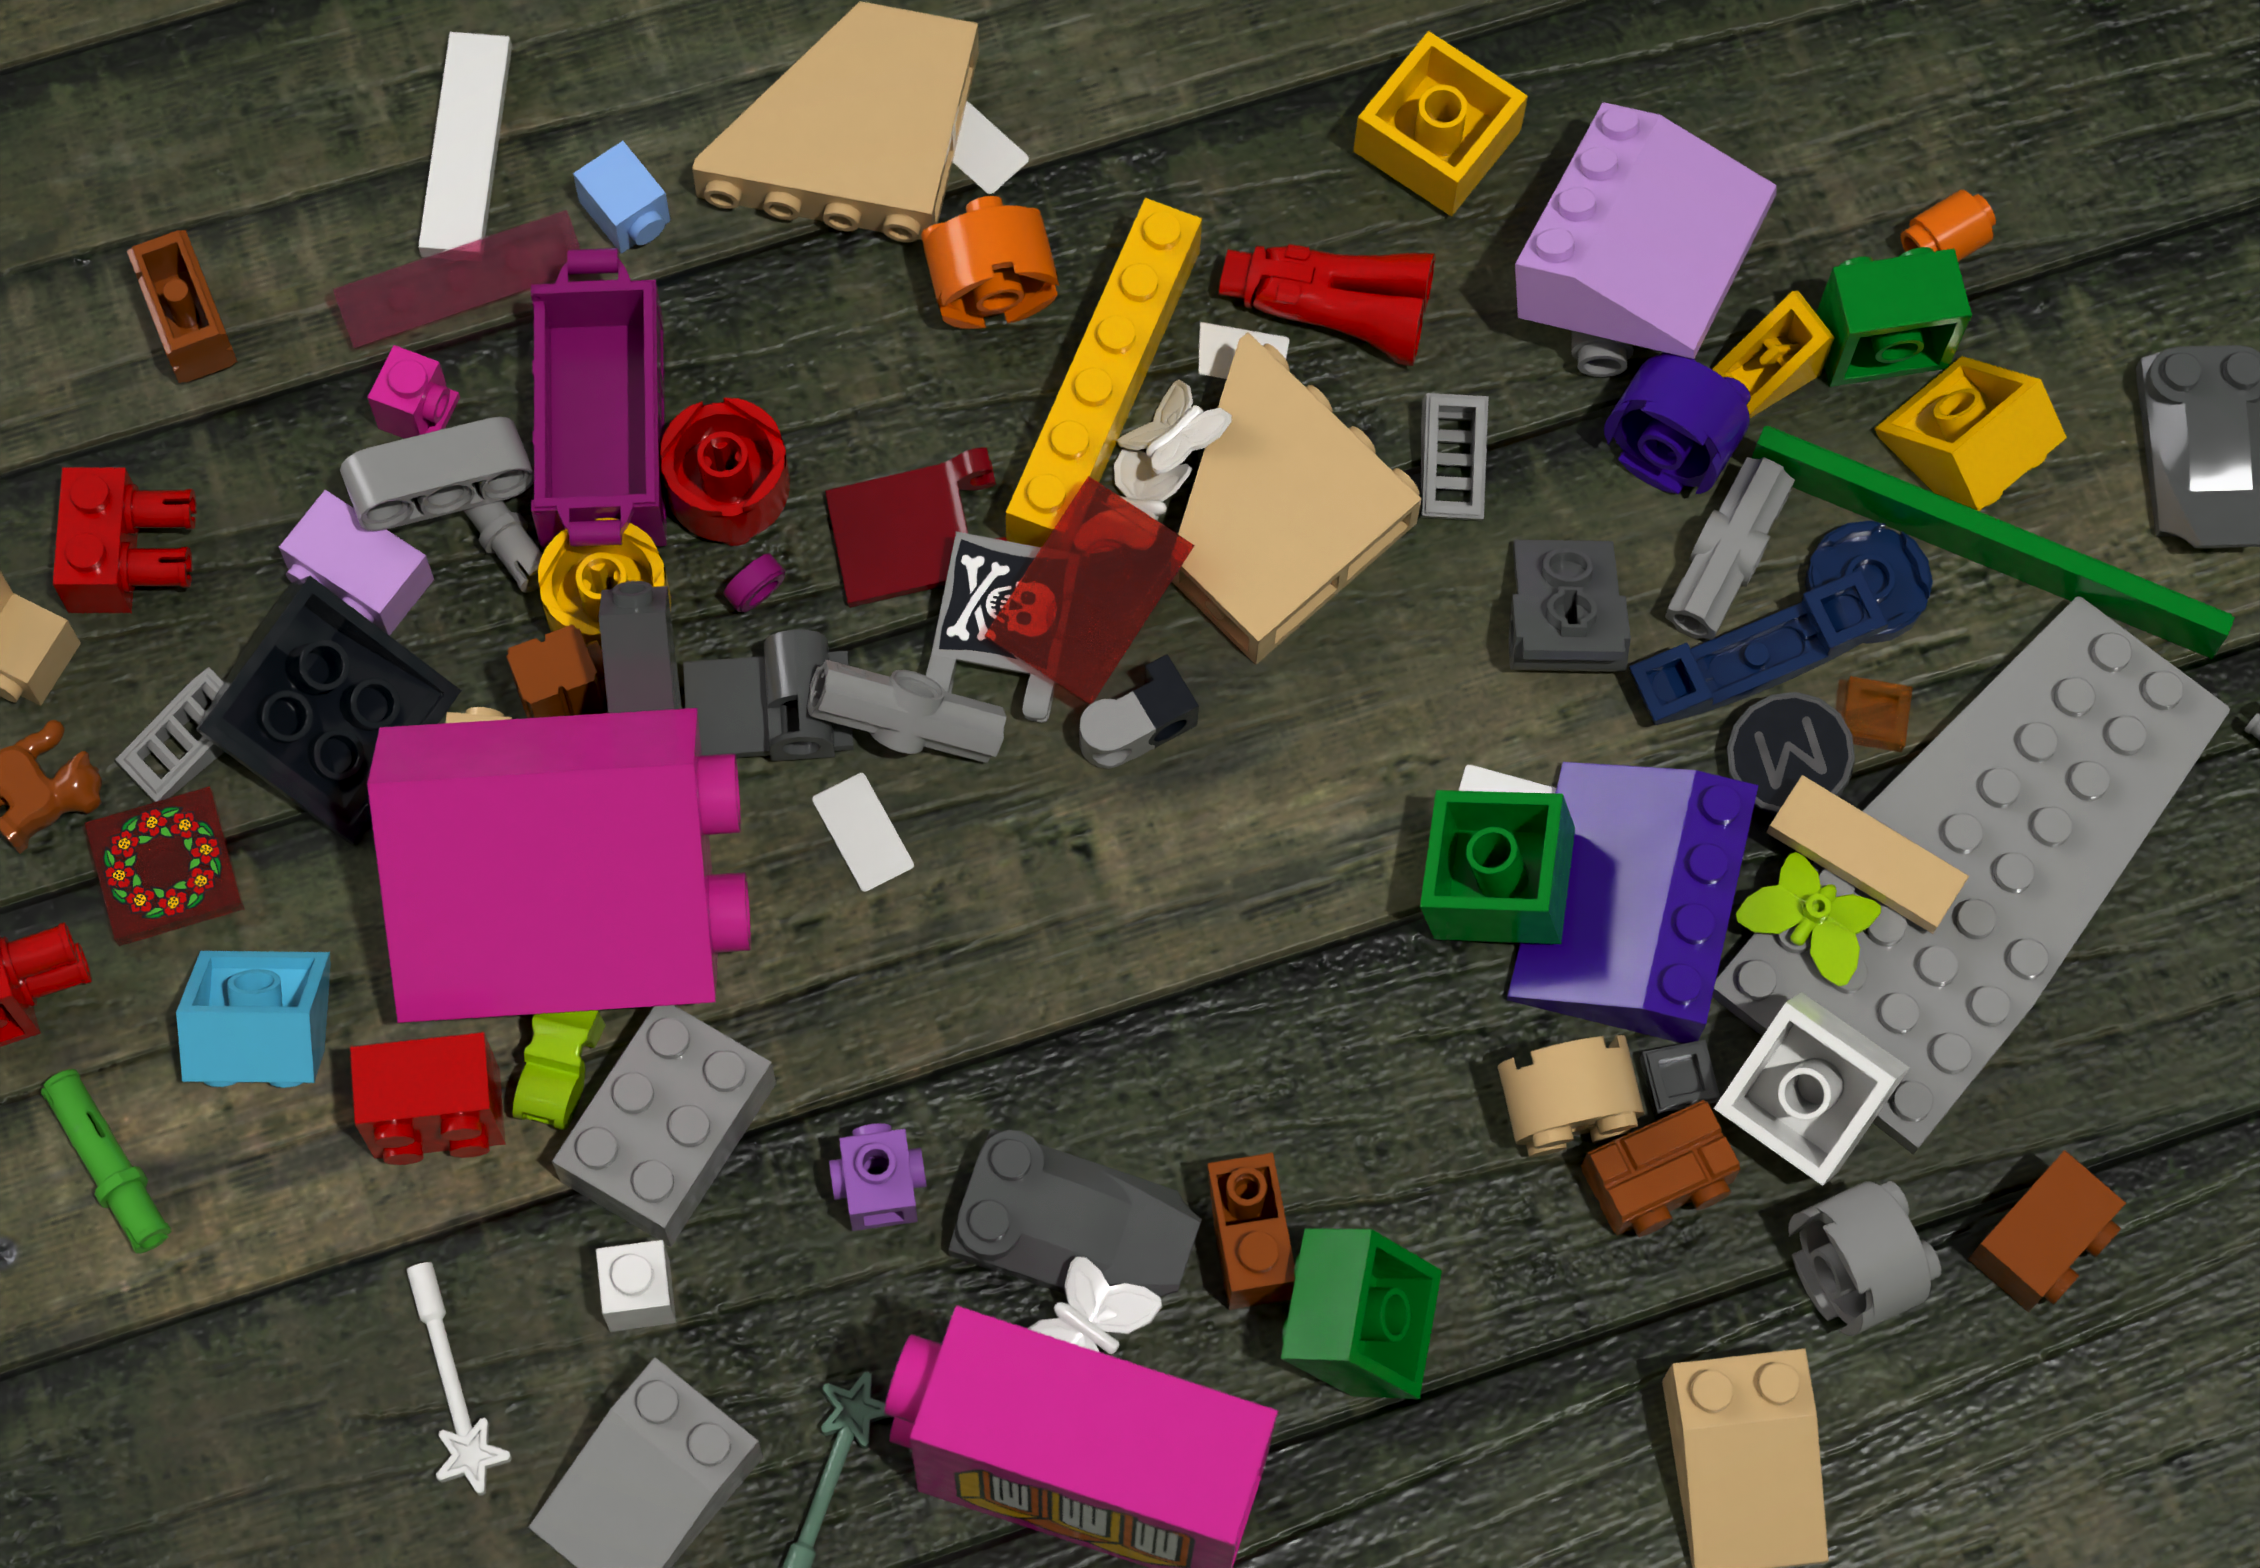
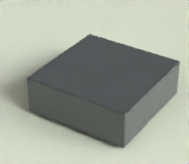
M1706 1040L1642 1052L1640 1062L1655 1119L1665 1118L1702 1100L1708 1102L1710 1108L1716 1106L1720 1100V1094Z

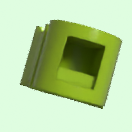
M598 1010L534 1014L532 1019L534 1034L531 1043L524 1051V1062H526V1065L521 1073L513 1102L514 1118L530 1119L554 1125V1128L566 1130L569 1127L584 1088L586 1065L581 1058L583 1047L595 1048L606 1026Z

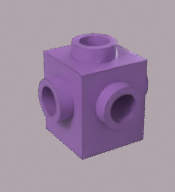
M869 1124L854 1129L852 1131L853 1136L839 1138L842 1159L829 1161L834 1200L846 1198L848 1200L852 1231L918 1222L914 1189L926 1187L921 1148L908 1149L905 1129L892 1130L889 1124Z

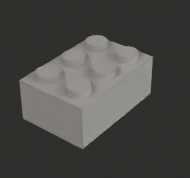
M675 1005L654 1006L552 1160L560 1182L654 1238L663 1240L664 1244L671 1247L775 1087L776 1080L772 1062Z

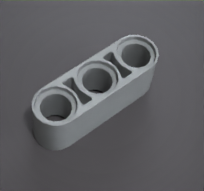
M507 417L487 418L369 447L349 456L340 467L342 478L360 526L369 531L387 530L506 500L523 493L534 482V471L515 423Z

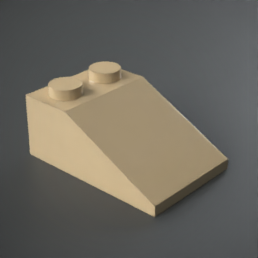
M1806 1349L1673 1363L1663 1378L1662 1384L1692 1568H1791L1827 1563L1829 1557L1818 1423Z

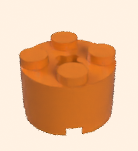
M984 196L969 202L966 206L967 213L952 218L945 223L931 225L921 233L937 304L943 321L951 326L964 329L986 328L984 317L1001 313L1005 314L1007 323L1017 322L1045 309L1058 295L1055 285L1059 286L1058 275L1040 210L1037 208L1003 205L1002 199L998 196Z

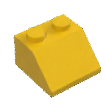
M1961 356L1874 428L1879 439L1933 493L1977 511L1996 502L2002 496L2005 489L2028 470L2039 466L2046 459L2047 454L2067 438L2041 379Z

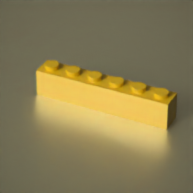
M1147 198L1144 199L1006 510L1007 541L1069 553L1073 540L1081 526L1200 253L1202 218Z

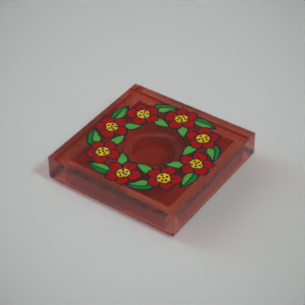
M210 786L85 822L114 939L119 946L245 909L215 796Z

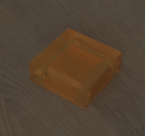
M1850 676L1846 684L1842 717L1852 733L1853 744L1902 753L1906 745L1913 687Z

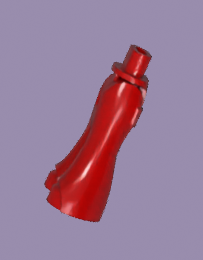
M1292 244L1269 247L1266 250L1264 246H1256L1254 254L1228 249L1220 279L1219 295L1242 298L1246 308L1254 306L1257 310L1269 315L1323 326L1354 336L1379 349L1397 364L1413 366L1418 353L1423 316L1428 305L1432 287L1435 253L1345 255L1309 249V247Z

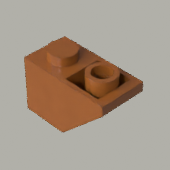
M1273 1152L1208 1163L1207 1170L1216 1244L1228 1309L1232 1310L1291 1300L1295 1283V1264Z

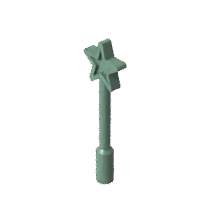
M864 1372L850 1391L829 1383L823 1386V1393L835 1410L822 1425V1434L825 1436L838 1434L798 1541L790 1545L782 1568H811L816 1556L813 1546L853 1439H856L862 1449H867L870 1439V1423L892 1417L885 1414L886 1403L871 1399L872 1374L869 1372Z

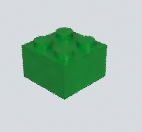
M1920 247L1906 251L1895 258L1874 261L1871 257H1855L1844 261L1839 266L1833 267L1816 312L1835 337L1824 365L1829 387L1943 370L1950 366L1972 316L1955 249L1934 251L1928 247Z
M1436 790L1420 902L1421 911L1434 940L1561 944L1575 826L1563 794Z
M1305 1228L1300 1254L1296 1259L1294 1267L1295 1283L1289 1315L1282 1331L1283 1348L1281 1359L1352 1397L1420 1399L1442 1270L1373 1229Z

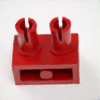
M62 467L53 586L68 613H132L135 586H181L182 588H189L192 577L187 575L186 572H192L193 570L190 548H137V536L139 528H186L187 530H193L196 518L191 517V514H197L194 490H139L138 486L133 484L126 468Z
M65 922L58 924L56 927L9 942L6 936H0V1047L41 1034L33 1008L37 1006V998L83 983L88 984L92 982V975L82 946L79 942L74 943Z

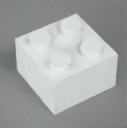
M1801 992L1788 1000L1781 1008L1714 1109L1823 1186L1839 1172L1910 1067Z

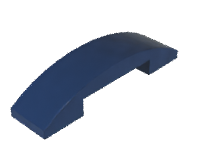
M1859 570L1804 593L1802 602L1691 649L1686 642L1629 666V672L1654 725H1659L1729 705L1791 680L1871 639L1887 629L1888 623L1862 570Z

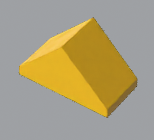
M1798 290L1792 291L1712 370L1722 377L1734 378L1746 386L1751 395L1747 408L1750 418L1820 376L1835 337Z

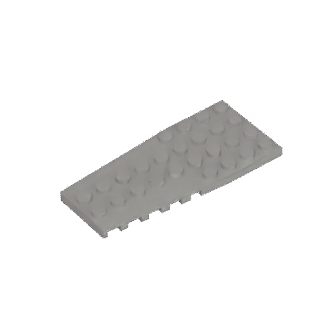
M2076 597L1863 810L1864 813L1969 876L1933 934L1814 862L1812 866L1819 874L1821 888L1828 884H1833L1837 890L1836 897L1853 894L1872 899L1881 905V914L1868 929L1856 935L1860 946L1857 969L1848 984L1837 986L1821 975L1810 955L1812 932L1804 945L1797 946L1791 942L1790 936L1798 926L1797 924L1780 934L1755 933L1716 979L1712 998L1763 1036L1784 1004L1802 992L1909 1066L1910 1069L1881 1109L1873 1124L1914 1155L2031 1010L2230 712L2229 707L2082 597Z

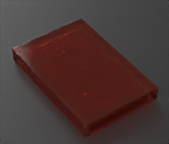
M1088 476L984 637L1090 705L1100 693L1195 545Z

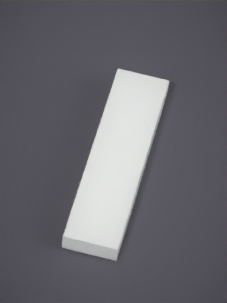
M450 32L418 246L421 257L482 261L512 51L510 36Z

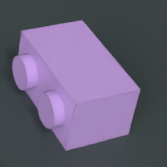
M327 490L323 491L279 546L288 568L286 576L292 583L307 576L313 577L389 636L434 581L425 554L388 530H365L360 526L354 508Z

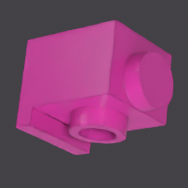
M393 345L367 398L378 429L406 439L445 429L460 399L459 392L447 388L439 361Z

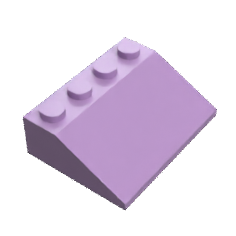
M1602 103L1515 263L1518 318L1695 359L1777 194V185L1662 115Z

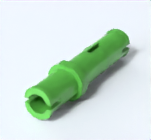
M69 1069L52 1076L45 1082V1088L41 1089V1094L47 1100L69 1137L72 1146L79 1154L96 1183L97 1188L94 1195L102 1208H110L132 1244L131 1246L135 1253H144L161 1245L168 1238L167 1234L171 1233V1228L164 1221L145 1189L148 1179L143 1170L137 1166L132 1167L113 1135L110 1126L103 1118L81 1081L78 1071L76 1069Z

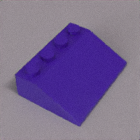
M1563 762L1556 793L1564 795L1575 826L1562 941L1561 944L1520 943L1507 1000L1682 1044L1698 1041L1707 1023L1759 785L1698 770Z

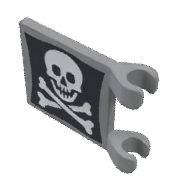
M956 532L926 676L937 682L945 692L952 693L957 661L1028 674L1030 677L1023 702V714L1029 721L1047 722L1052 707L1055 682L1080 555Z

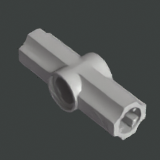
M1747 457L1720 510L1714 509L1690 556L1689 560L1692 563L1685 577L1681 579L1665 615V618L1670 620L1681 633L1694 639H1714L1741 585L1745 587L1748 585L1770 541L1771 536L1768 533L1789 498L1795 481L1785 472L1783 466L1764 457L1761 459Z
M825 660L820 667L817 666L810 684L807 704L810 717L870 732L875 740L892 750L907 754H917L923 750V747L984 763H988L990 758L997 756L1004 739V726L1007 718L1003 707L945 692L937 682L914 671L895 670L889 677L830 660Z

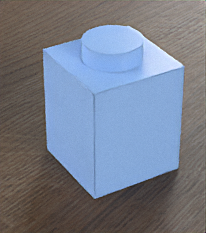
M621 141L573 173L579 202L621 254L635 244L644 245L651 242L663 231L665 225L671 221L665 191L624 141Z

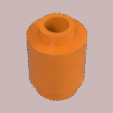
M1961 189L1911 219L1910 228L1901 233V242L1905 252L1920 247H1928L1934 251L1955 249L1959 262L1993 240L1992 227L1996 224V218L1992 208L1981 195L1975 194L1972 196L1969 192Z

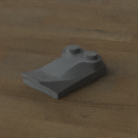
M2241 345L2180 346L2142 357L2135 369L2156 537L2178 536L2186 540L2194 548L2260 547V352L2251 347Z
M991 1128L979 1153L958 1213L949 1246V1256L1066 1294L1064 1285L1070 1263L1076 1256L1086 1257L1101 1270L1109 1287L1128 1283L1143 1286L1159 1297L1178 1292L1202 1219L1191 1211L1176 1190L1038 1144L1033 1137L1022 1131L1007 1130L1001 1132Z

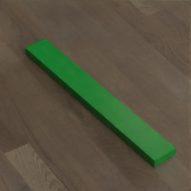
M1764 426L1754 449L1753 459L1764 457L1783 466L1785 472L1795 479L1792 486L1795 489L1873 521L1886 524L1890 528L1902 531L1912 537L2071 602L2076 597H2082L2110 618L2213 659L2228 637L2235 617L2230 613L1771 426Z

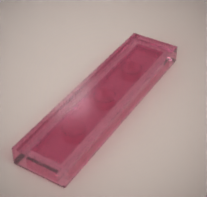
M565 209L332 288L352 345L356 348L529 289L531 284H543L555 280L567 261L568 250H578L580 246L569 214Z

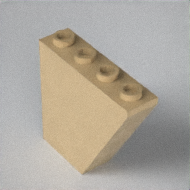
M860 1L695 158L692 171L697 198L705 199L710 204L725 209L744 206L764 210L769 215L783 220L803 217L824 221L828 226L841 231H854L857 228L882 232L887 237L900 242L922 240L921 233L923 230L931 225L938 224L979 55L978 23Z
M1247 332L1238 341L1218 408H1222L1232 415L1231 423L1220 438L1205 447L1171 555L1170 581L1257 665L1417 524L1422 499L1419 497V490L1416 484L1404 471L1399 468L1391 470L1376 455L1373 443L1364 432L1355 426L1348 428L1332 413L1333 409L1330 402L1319 389L1313 385L1305 387L1289 372L1290 368L1286 359L1274 346L1267 343L1262 346Z

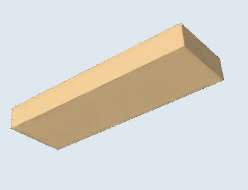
M1803 775L1766 832L1932 934L1969 878L1964 872Z

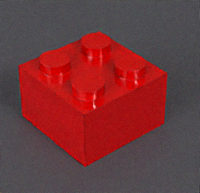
M484 1032L350 1047L355 1125L374 1159L383 1158L386 1164L407 1165L422 1161L424 1153L450 1151V1155L454 1157L469 1158L487 1154L490 1151L489 1146L506 1144L500 1068Z

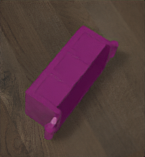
M618 248L568 250L567 261L558 275L556 284H531V298L534 309V360H532V374L534 378V500H531V512L541 550L545 551L553 538L563 530H566L569 534L570 547L622 545V534L629 523L646 532L656 546H667L666 492L660 465L661 441L665 433L664 321L656 280L631 281L625 266L619 259ZM618 273V280L569 282V275ZM608 517L619 519V520H595V519H598V518H608Z

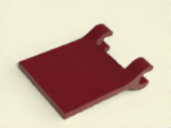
M987 447L965 451L937 465L825 490L850 608L945 586L956 532L969 534L960 490H983L996 485ZM1003 537V538H995V539H998V540L1007 541V538H1006V537Z

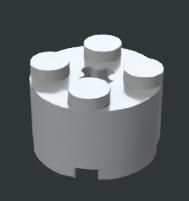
M1870 1181L1862 1182L1794 1214L1789 1222V1237L1798 1232L1800 1233L1802 1250L1792 1254L1798 1276L1808 1296L1827 1321L1839 1316L1848 1324L1840 1330V1332L1847 1336H1855L1925 1302L1930 1293L1931 1280L1941 1275V1265L1935 1250L1927 1241L1919 1239L1913 1224L1908 1218L1909 1206L1902 1190L1892 1181L1881 1185Z

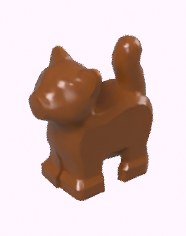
M57 720L48 721L39 732L32 733L14 745L0 750V807L2 805L10 807L0 817V833L19 854L28 848L29 839L34 834L53 825L63 813L83 812L89 814L101 804L100 790L103 780L98 773L99 769L91 765L89 754L86 751L76 754L71 760L61 766L52 779L47 777L38 763L37 756L55 748L63 737L65 728Z

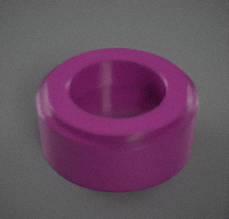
M770 553L765 554L741 570L727 585L723 595L738 612H747L762 603L781 585L785 579L786 571Z

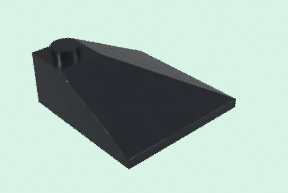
M307 576L290 583L258 627L197 726L196 731L349 844H354L372 819L367 783L379 728L439 724L462 690L313 577Z

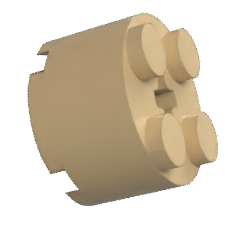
M1616 1035L1609 1048H1606L1604 1036H1598L1530 1052L1533 1065L1521 1067L1518 1070L1514 1057L1498 1065L1515 1142L1518 1145H1526L1529 1157H1538L1567 1149L1566 1143L1574 1140L1573 1136L1590 1133L1592 1143L1616 1140L1629 1134L1630 1129L1637 1127V1118L1645 1114L1626 1036Z

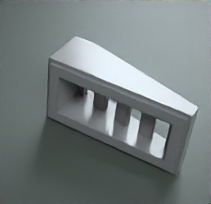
M1427 393L1423 398L1421 420V518L1483 521L1489 396ZM1439 419L1470 421V431L1438 429ZM1438 442L1470 444V454L1438 453ZM1437 465L1470 467V478L1436 476ZM1436 489L1470 490V502L1436 501Z
M207 667L195 677L115 759L117 764L158 807L225 752L204 736L197 741L184 727L191 719L199 725L206 713L204 708L213 702L224 684L210 667ZM171 736L187 751L180 760L163 744ZM151 753L169 770L162 779L143 761Z

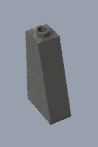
M627 581L617 584L613 589L602 590L599 625L608 713L682 709L668 586L652 587L650 583L644 581Z

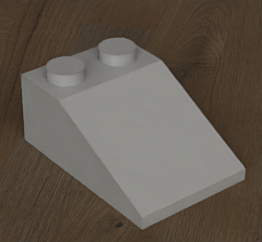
M654 1357L610 1409L528 1528L576 1568H671L761 1461L763 1453L759 1441Z

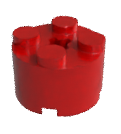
M723 398L724 402L711 403L704 406L702 401L680 412L671 421L663 435L660 465L667 501L674 516L690 532L708 540L723 542L729 546H740L772 525L786 505L790 490V477L784 441L773 418L762 408L749 401L739 398Z

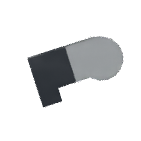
M1168 654L1145 665V681L1142 687L1117 700L1101 699L1095 701L1084 710L1080 718L1079 746L1082 755L1090 764L1099 768L1109 769L1120 766L1197 726L1199 705Z

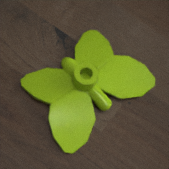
M1794 852L1788 855L1780 869L1778 885L1762 887L1747 897L1736 912L1737 922L1755 933L1780 934L1798 924L1790 936L1791 942L1797 946L1804 945L1812 932L1810 955L1819 972L1835 985L1843 986L1848 984L1857 969L1860 946L1856 935L1868 929L1881 914V905L1872 899L1853 894L1836 897L1837 890L1833 884H1828L1821 888L1819 874L1804 855Z

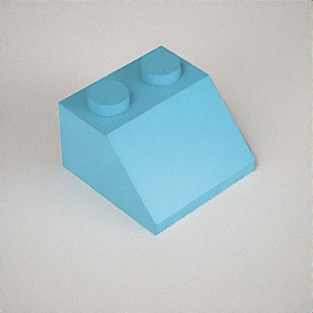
M200 951L176 1011L182 1082H204L206 1085L213 1087H226L237 1082H269L271 1085L281 1088L294 1087L302 1083H314L325 1052L331 967L330 952Z

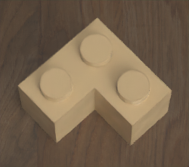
M0 571V697L16 703L21 696L41 706L81 643L67 619L14 594Z

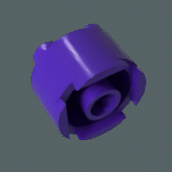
M1662 352L1661 355L1649 358L1641 365L1606 420L1604 435L1608 445L1613 437L1623 450L1618 460L1628 471L1645 483L1669 493L1679 494L1683 486L1698 487L1695 494L1705 493L1712 488L1749 428L1750 415L1747 404L1750 401L1751 395L1746 386L1740 381L1731 377H1722L1709 367L1696 362L1695 359Z

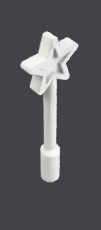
M424 1262L416 1264L407 1269V1274L420 1321L427 1324L456 1434L446 1430L439 1431V1437L451 1453V1456L436 1473V1476L442 1483L466 1476L477 1494L483 1496L486 1494L487 1469L509 1463L512 1457L509 1451L488 1445L489 1422L486 1418H480L472 1428L443 1323L446 1311L433 1263Z

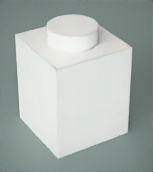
M663 1240L596 1249L602 1314L610 1332L676 1323L670 1260Z

